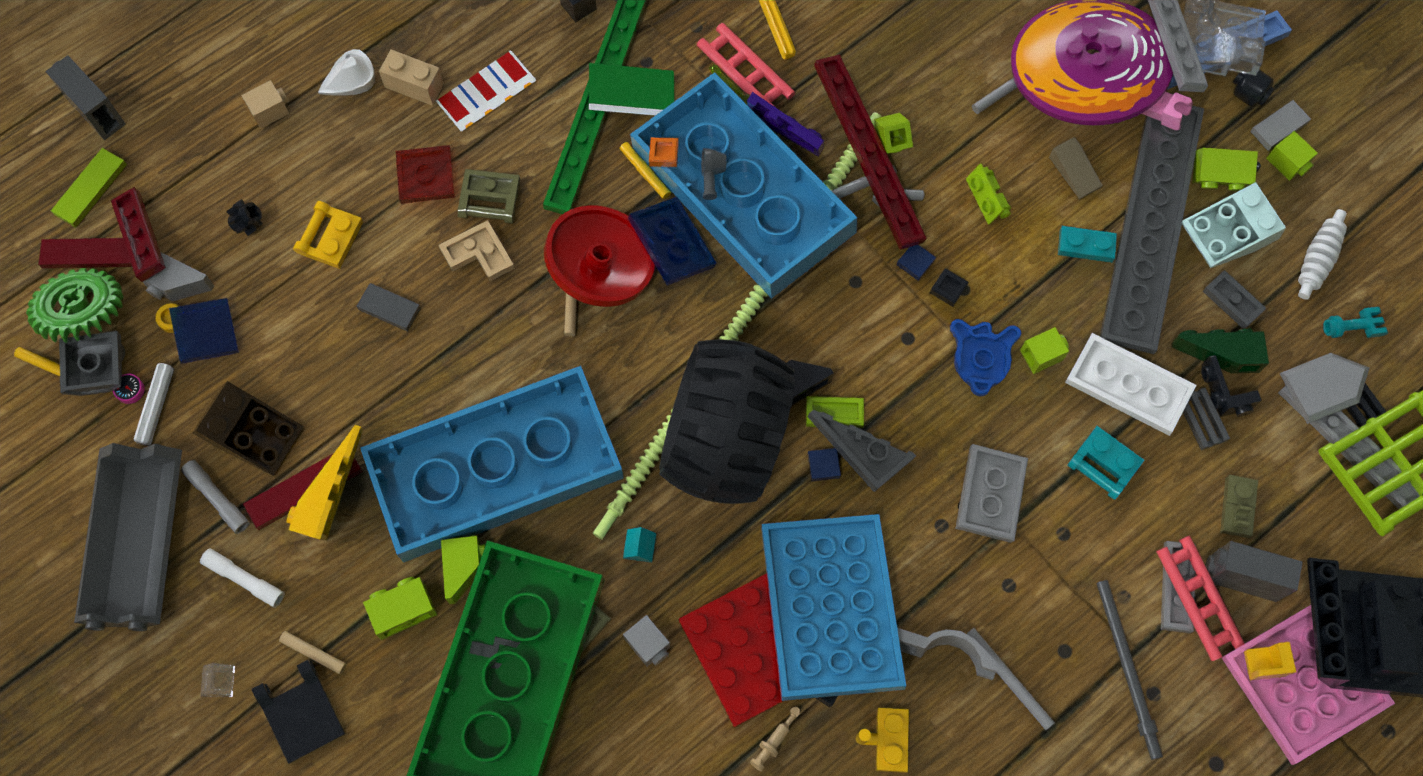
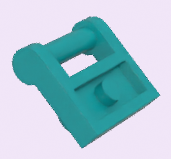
M1096 426L1067 466L1072 470L1077 469L1109 492L1108 496L1115 500L1144 462V459ZM1087 456L1116 477L1118 481L1116 483L1084 461L1083 458Z

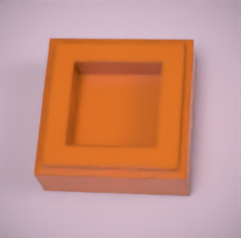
M651 137L649 166L677 167L679 139Z

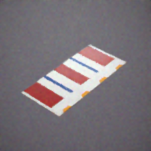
M510 50L436 100V102L462 132L537 80Z

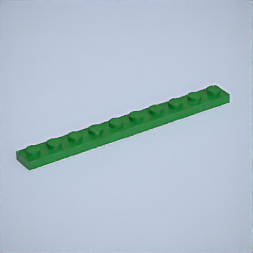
M647 0L617 1L595 63L624 66ZM589 80L543 202L545 210L564 214L573 209L607 111L589 110Z

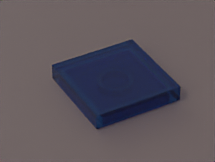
M227 298L169 308L180 364L239 353Z

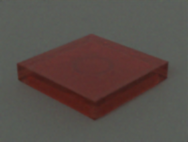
M450 145L395 151L399 201L401 204L455 198Z

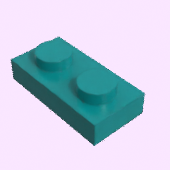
M1062 226L1059 232L1058 255L1112 263L1115 259L1117 233Z

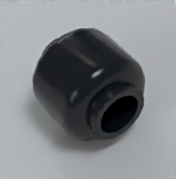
M1252 67L1247 72L1242 69L1232 82L1236 85L1233 92L1234 95L1250 107H1255L1258 104L1262 106L1275 90L1272 87L1274 84L1273 78L1257 67Z

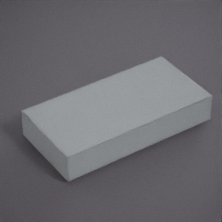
M1292 100L1254 126L1250 132L1269 151L1293 131L1296 132L1307 125L1311 118Z

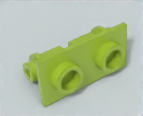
M979 164L966 180L988 225H990L998 216L1001 219L1010 216L1009 210L1011 206L1007 203L1003 193H996L1000 186L993 170H989L988 167H983L982 164Z

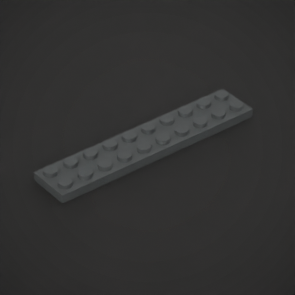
M1192 106L1191 113L1188 116L1182 115L1180 130L1171 129L1161 125V121L1145 116L1100 332L1101 338L1115 345L1150 354L1157 352L1204 108Z

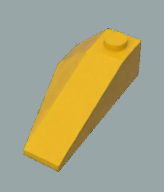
M355 425L299 499L297 506L290 508L286 523L290 524V531L327 541L363 432L361 426Z

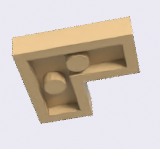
M488 220L438 245L452 272L475 260L479 261L489 281L515 269Z

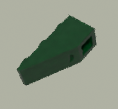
M1217 329L1208 333H1197L1196 330H1187L1181 332L1171 343L1172 348L1204 362L1209 356L1216 355L1220 368L1231 374L1260 373L1269 364L1264 331L1254 332L1253 329H1241L1236 332H1225L1223 329Z

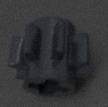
M241 199L226 211L229 214L228 224L237 234L245 231L246 235L250 236L257 231V228L263 225L260 221L262 218L261 210L253 202L245 204Z

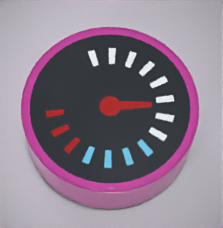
M124 374L121 375V387L113 390V394L122 403L132 404L142 398L145 387L137 376Z

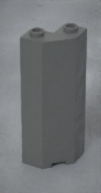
M115 443L99 449L74 623L86 624L85 629L93 631H103L105 627H128V630L147 631L148 627L160 624L182 455L181 449L159 444L138 449Z

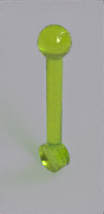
M713 64L710 66V72L712 74L715 72L747 104L750 95L744 94L720 72L717 65Z

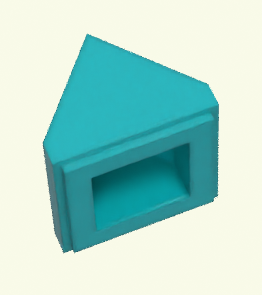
M642 527L627 529L623 559L652 563L656 533Z

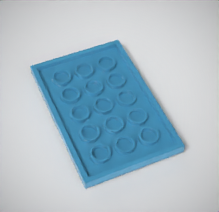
M879 514L762 524L761 530L782 701L905 690L906 680Z

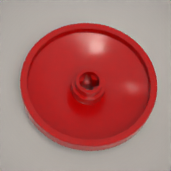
M581 206L565 212L552 224L544 245L545 264L555 283L571 297L593 306L613 307L634 300L648 286L655 269L654 248L643 228L626 214L605 206Z

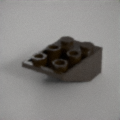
M227 381L222 385L192 433L220 450L274 476L304 426Z

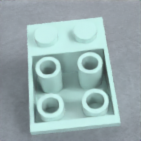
M1256 182L1181 222L1210 268L1253 253L1280 239L1286 229Z

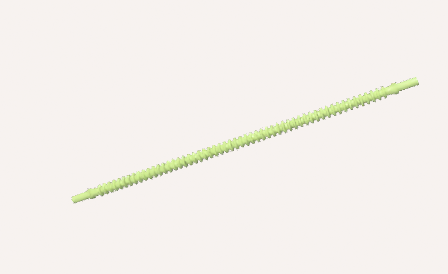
M875 112L870 117L874 128V119L881 117V115ZM851 144L847 146L848 150L843 152L844 156L839 158L840 162L836 163V168L832 169V174L828 175V180L823 182L830 190H834L842 185V180L846 179V174L850 173V168H853L854 162L858 161ZM754 285L755 291L749 292L750 298L747 297L745 299L746 304L741 305L742 311L738 310L736 312L738 317L732 318L733 323L728 324L729 330H724L725 336H720L719 339L739 340L738 335L743 334L742 328H747L746 322L752 321L750 316L756 315L755 309H760L759 303H763V297L768 296L759 285ZM671 415L666 417L668 422L662 423L663 429L657 430L659 435L653 436L654 442L648 444L650 449L644 450L645 456L639 457L641 462L635 463L636 469L630 471L631 477H626L627 483L621 484L623 489L616 492L618 495L616 499L607 506L608 511L593 532L597 538L602 540L616 518L622 516L626 503L632 501L631 495L637 494L635 489L641 488L640 482L646 480L645 474L649 475L651 473L649 468L655 467L653 462L660 459L658 455L662 454Z

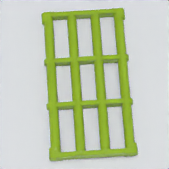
M1423 390L1410 394L1407 400L1377 418L1372 417L1368 419L1362 427L1333 444L1328 443L1318 450L1322 459L1328 464L1380 536L1390 533L1394 530V526L1423 509V480L1419 476L1423 473V459L1411 466L1401 452L1423 438V424L1394 442L1383 429V427L1414 408L1423 417ZM1374 434L1384 448L1350 469L1345 470L1336 458V455ZM1392 458L1402 472L1364 495L1353 480L1387 459ZM1407 482H1410L1420 496L1382 519L1372 504Z

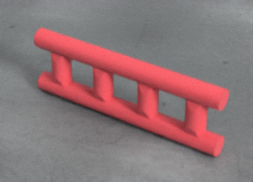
M724 23L717 26L716 31L720 36L711 43L704 38L698 41L697 47L749 97L754 92L773 105L772 102L782 94L788 100L795 95V91ZM729 42L738 53L727 61L718 50ZM745 60L756 68L746 78L735 69ZM763 77L774 86L765 95H762L753 86Z
M1189 535L1179 540L1183 549L1171 554L1168 548L1164 547L1156 552L1211 661H1215L1223 657L1218 647L1231 642L1234 649H1237L1245 643ZM1189 559L1197 576L1184 581L1177 565ZM1203 587L1211 603L1198 609L1190 592ZM1217 614L1224 631L1212 636L1204 620Z

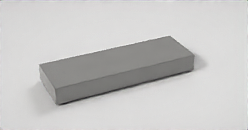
M1166 541L1164 543V547H1167L1171 554L1183 549L1180 542ZM1189 559L1177 565L1184 581L1195 577V571ZM1163 566L1161 630L1192 633L1194 632V626ZM1194 590V591H1192V592H1190V593H1191V595H1192V597H1193V599H1194V601H1195V590Z

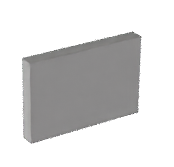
M972 444L969 449L955 529L1010 543L1015 541L1028 458Z

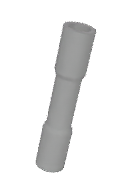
M195 460L187 462L181 468V472L197 490L201 491L235 534L243 532L249 526L250 522L222 494L212 482L210 476Z

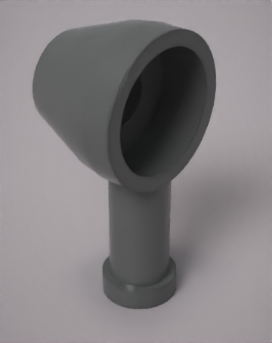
M703 148L701 157L702 176H704L703 198L705 200L717 198L715 175L726 171V154L710 148Z

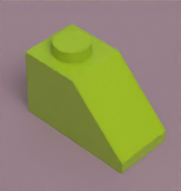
M477 536L441 540L445 599L449 604H456L474 581L485 549V544H481Z

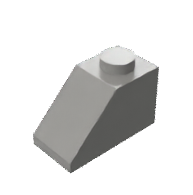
M163 253L161 255L166 268L143 281L147 286L146 292L159 300L165 297L171 301H176L211 291L214 287V284L207 275Z

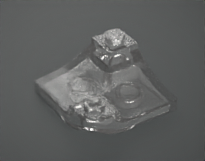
M1187 0L1182 14L1203 72L1226 76L1230 70L1256 76L1263 62L1266 43L1263 39L1266 10L1225 3L1219 0Z

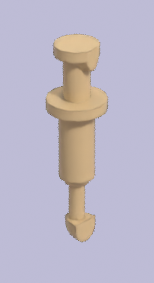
M793 707L790 710L791 715L785 723L779 724L767 742L761 741L759 744L762 751L756 759L752 758L750 761L751 765L757 770L763 771V764L769 756L776 757L778 755L776 749L789 733V726L792 721L800 714L798 707Z

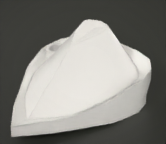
M353 49L344 53L335 62L318 93L323 95H356L368 91L375 82L372 62L361 50Z

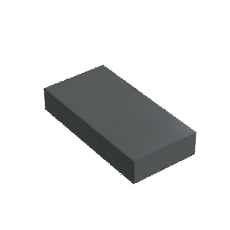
M369 283L356 306L358 310L407 332L421 309L419 304L372 283Z

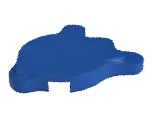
M956 319L950 325V332L956 340L955 369L960 378L970 386L973 394L985 396L1009 372L1012 361L1011 348L1019 340L1021 330L1016 326H1009L999 334H994L992 326L988 322L970 326L963 320Z

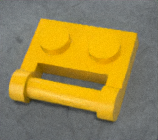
M317 201L313 208L315 212L300 241H296L293 250L302 256L340 269L363 224V220L361 217L333 208L325 202ZM325 217L330 218L331 220L317 248L311 247L310 245Z

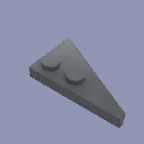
M813 410L807 416L873 492L877 491L916 457L913 452H903L890 446L891 442L877 439L871 433L851 424L848 427L832 420L833 416L824 412Z

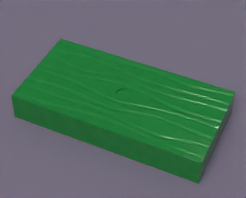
M487 540L406 776L543 775L605 582L603 575ZM495 637L520 642L516 648L500 644L498 653L490 658L469 653L472 641L491 646L494 644ZM495 662L502 664L498 669L491 668Z

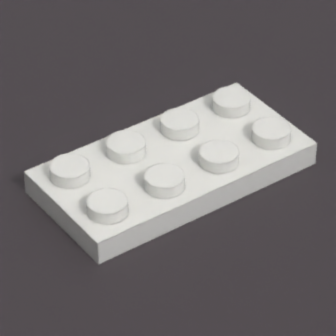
M1093 333L1065 382L1169 436L1173 432L1196 387L1195 384Z

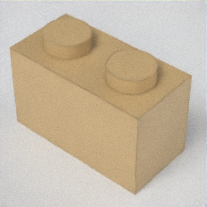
M390 50L379 70L385 88L432 106L444 86L439 67L394 50Z

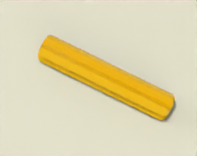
M759 0L782 58L785 60L793 58L796 49L776 1Z

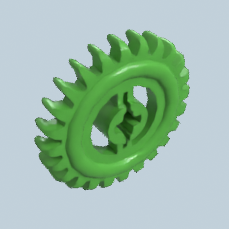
M81 268L78 272H75L73 269L69 270L66 275L64 273L58 274L56 279L50 278L48 284H42L39 287L41 291H35L32 295L33 299L29 300V308L26 314L28 316V323L34 332L41 334L44 339H48L49 333L52 341L57 342V336L60 334L63 341L67 343L68 335L72 333L74 338L80 341L79 333L82 330L90 338V327H96L102 332L99 321H106L111 325L108 313H112L116 317L118 316L115 306L123 307L121 300H123L124 296L121 292L120 284L116 282L114 276L108 275L107 272H98L97 269L93 268L89 271L86 268ZM89 292L94 294L91 303H89L86 297ZM59 300L61 309L58 313H56L54 311V307L56 302Z

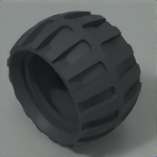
M722 339L698 341L687 362L674 402L662 449L659 475L676 488L703 500L726 504L756 502L758 497L762 496L764 488L769 482L780 452L792 406L795 386L794 369L777 356L752 344Z

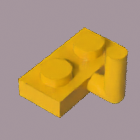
M878 708L876 733H870L868 729H862L856 735V742L858 744L876 746V771L908 772L909 709Z

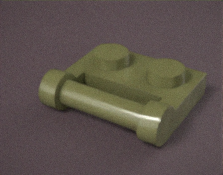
M465 169L458 205V217L467 219L468 216L499 219L504 220V223L513 224L520 176ZM470 199L506 203L505 209L469 204Z

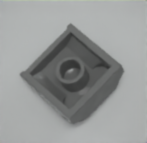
M118 331L91 334V338L87 335L79 336L80 341H77L74 337H68L67 343L62 338L59 339L61 394L85 396L107 393L121 387L122 361L125 357V348L121 343V334Z

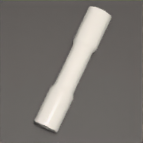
M211 548L207 549L200 559V564L220 576L227 577L274 608L284 598L285 593L262 579L256 578Z

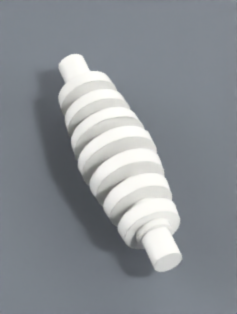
M1336 210L1333 218L1325 220L1322 228L1319 229L1317 236L1314 237L1306 251L1307 254L1305 255L1304 264L1298 282L1302 285L1298 296L1302 299H1309L1313 290L1320 289L1323 281L1326 280L1339 258L1344 235L1347 230L1346 224L1343 223L1347 215L1344 210Z

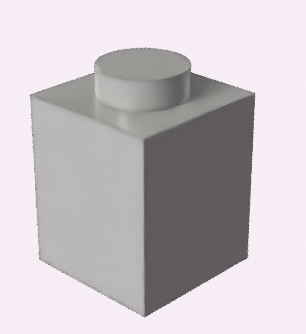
M647 615L623 634L624 640L647 667L652 662L655 666L658 665L669 655L667 650L670 648V642Z

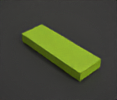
M101 148L52 208L51 212L76 228L127 164L123 159Z

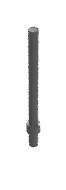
M1108 580L1100 581L1096 584L1138 716L1139 724H1137L1140 736H1144L1151 760L1162 758L1163 755L1156 736L1158 728L1155 720H1151Z

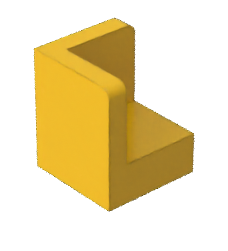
M1281 642L1270 647L1247 649L1244 651L1250 681L1286 677L1296 673L1290 642Z

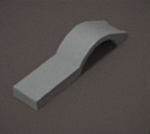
M897 628L901 652L921 658L927 650L935 646L951 645L960 648L970 656L975 665L977 676L993 680L995 673H998L1000 664L973 637L961 631L946 629L925 637Z

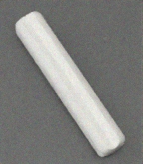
M158 363L134 436V441L137 444L149 446L152 442L174 371L168 364Z

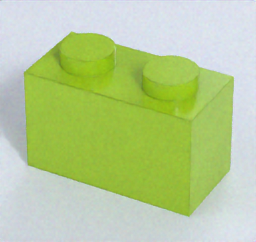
M1216 148L1198 149L1194 159L1192 183L1201 184L1202 189H1218V185L1228 186L1230 191H1240L1256 182L1258 151Z
M414 577L403 579L398 582V587L389 591L386 589L376 591L369 596V600L363 602L375 634L381 640L437 616L427 588L420 577L416 579Z

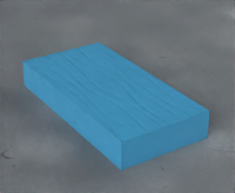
M715 72L630 134L633 149L648 165L651 137L679 139L677 167L650 168L771 299L857 233V217ZM703 148L714 149L726 154V171L715 175L717 198L714 200H705L703 198L704 176H702L701 172Z
M581 366L360 447L395 551L403 563L440 549L441 540L480 534L623 479L621 465Z

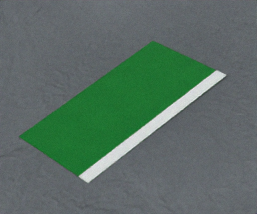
M589 63V110L656 116L674 102V71Z

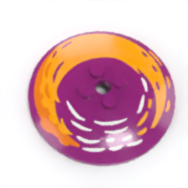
M1070 0L1041 11L1020 30L1011 53L1013 79L1027 101L1043 113L1055 119L1073 124L1108 125L1136 117L1147 111L1162 98L1173 77V71L1155 19L1134 6L1115 0ZM1090 49L1098 50L1100 53L1090 54L1087 51Z

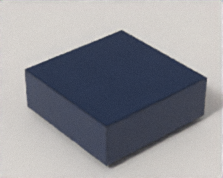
M915 245L906 250L898 260L897 266L919 281L935 262L936 257L921 246Z
M835 448L808 451L811 482L840 478L838 454Z

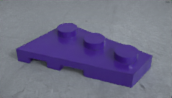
M754 92L751 93L747 100L748 107L771 130L819 157L824 149V140L821 139L822 136L817 131L805 128L794 118L784 114Z

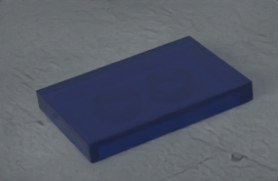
M677 197L629 214L628 220L667 286L715 267V259Z

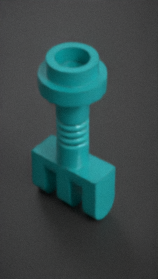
M1380 307L1364 308L1359 312L1360 318L1342 320L1340 316L1336 315L1330 316L1323 323L1324 333L1332 338L1342 337L1344 331L1364 329L1367 338L1388 334L1387 327L1376 328V326L1385 323L1384 318L1372 317L1382 313Z

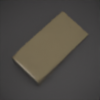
M1075 137L1053 148L1049 158L1079 200L1103 186Z

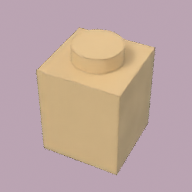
M271 80L241 95L260 129L289 114L285 106L289 102L282 88L276 90Z

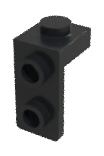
M1216 355L1209 356L1202 364V378L1209 385L1211 400L1218 410L1220 417L1231 414L1242 417L1254 412L1253 408L1262 401L1258 390L1230 396Z

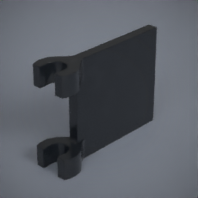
M309 660L297 665L304 683L273 698L268 684L262 683L252 688V692L263 709L288 764L346 734L321 684L313 662Z

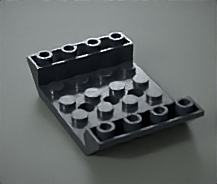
M1308 558L1307 567L1318 679L1333 689L1423 698V578L1339 569L1338 561ZM1374 579L1381 580L1416 642L1417 654L1420 659L1419 674L1404 680L1367 676L1358 588Z

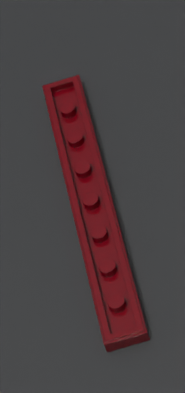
M840 54L816 60L814 67L899 249L924 243L927 239Z

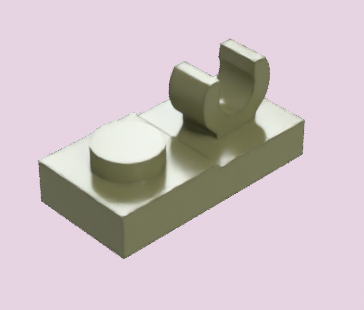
M1228 475L1225 478L1220 533L1245 538L1253 536L1258 480Z

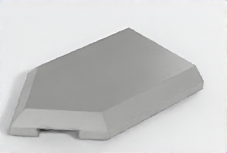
M1329 353L1281 372L1280 375L1306 423L1309 424L1358 404L1369 367Z

